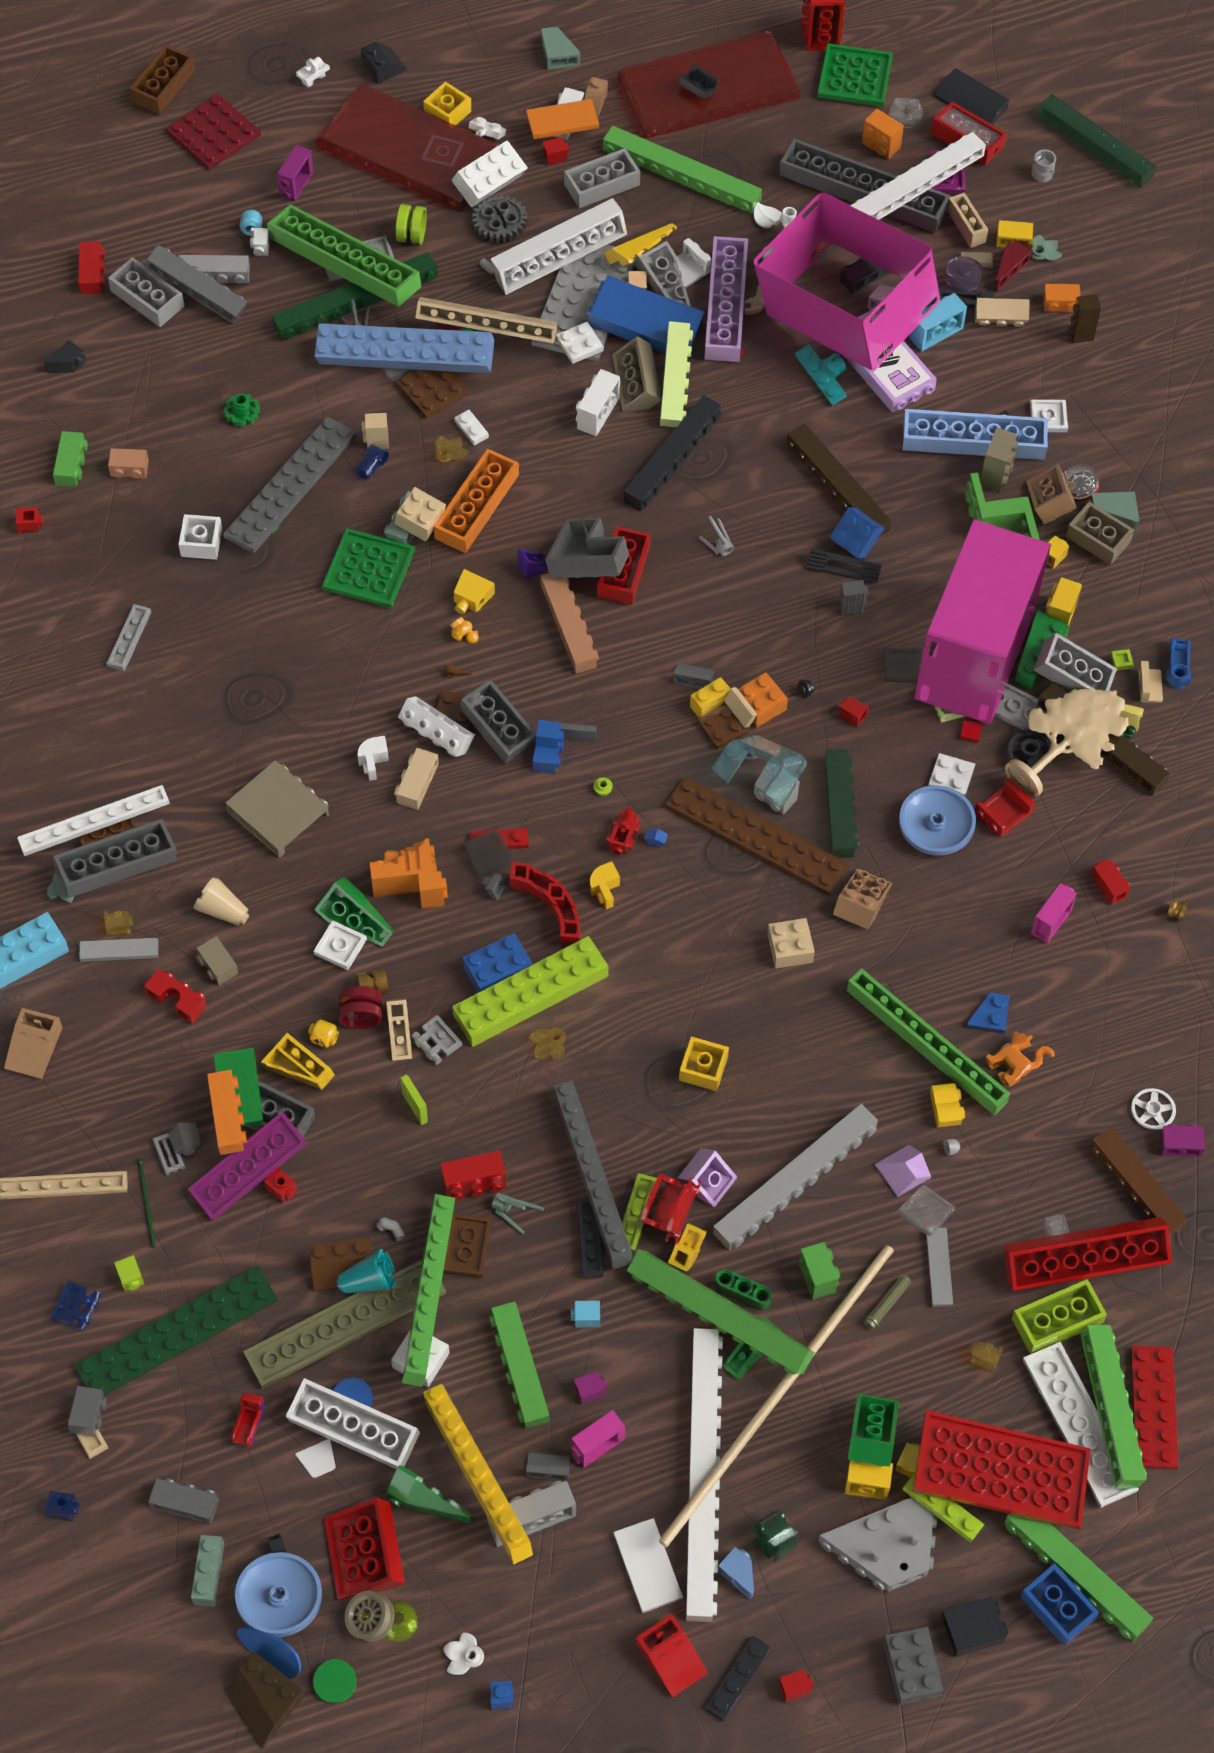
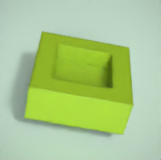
M1130 649L1111 651L1110 656L1113 667L1117 668L1116 671L1133 669L1134 664Z

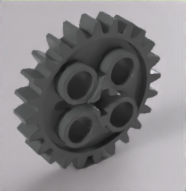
M503 194L500 195V198L494 195V199L488 196L487 201L481 200V204L477 203V208L473 209L472 223L475 231H478L479 236L483 235L484 239L490 237V242L496 239L497 243H499L500 239H502L505 243L507 238L512 241V236L518 238V233L523 234V229H526L527 211H525V206H521V201L516 203V198L510 200L509 195L506 198H503Z

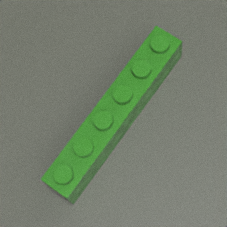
M516 1302L493 1307L489 1320L491 1327H496L497 1334L494 1335L497 1347H502L503 1353L500 1354L503 1366L507 1365L509 1371L506 1373L508 1384H512L514 1391L511 1392L514 1404L518 1403L520 1408L517 1411L519 1422H524L525 1429L549 1423V1412Z

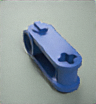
M1171 637L1169 668L1166 671V680L1174 689H1181L1191 682V672H1189L1190 639L1180 640Z

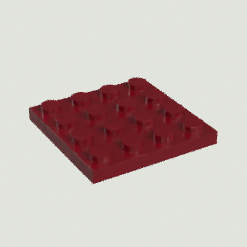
M218 93L166 127V132L209 171L261 136V131Z

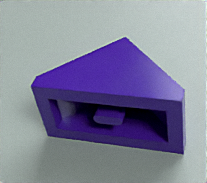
M519 549L518 567L526 579L548 570L545 561L546 557L543 553Z

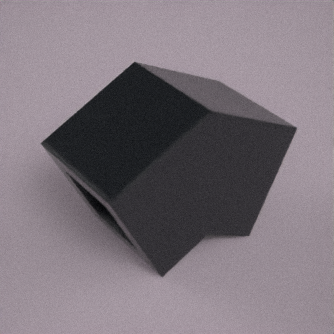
M280 1533L268 1537L272 1553H287Z

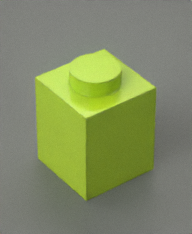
M134 1255L114 1262L125 1291L136 1290L140 1285L144 1284Z

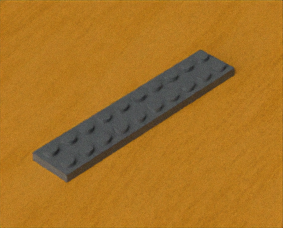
M327 416L224 532V538L254 554L357 437V432Z

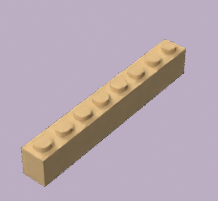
M420 297L418 300L415 317L422 320L554 343L558 322L423 297Z

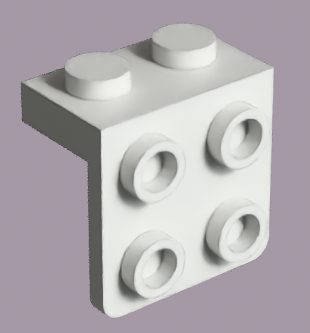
M690 238L686 239L683 242V253L677 256L679 271L681 270V278L685 288L710 273L711 270L709 254L704 253L699 245Z

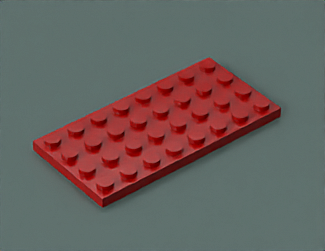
M926 1410L913 1491L1079 1530L1082 1524L1091 1448Z

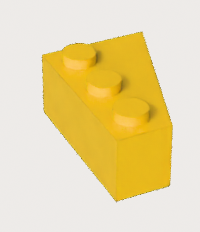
M288 1033L261 1061L266 1070L320 1090L335 1076L330 1067Z

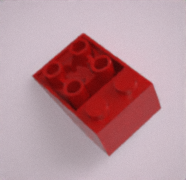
M672 1613L636 1637V1646L672 1698L708 1674L687 1635Z

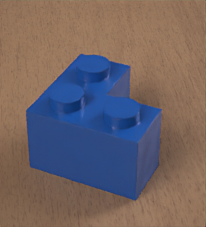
M539 720L533 757V771L555 774L556 767H560L561 756H559V751L564 749V731L561 730V723Z

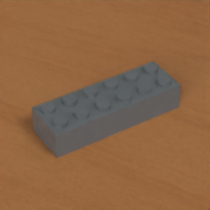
M160 819L53 856L55 871L67 897L71 898L177 861V851L163 820Z

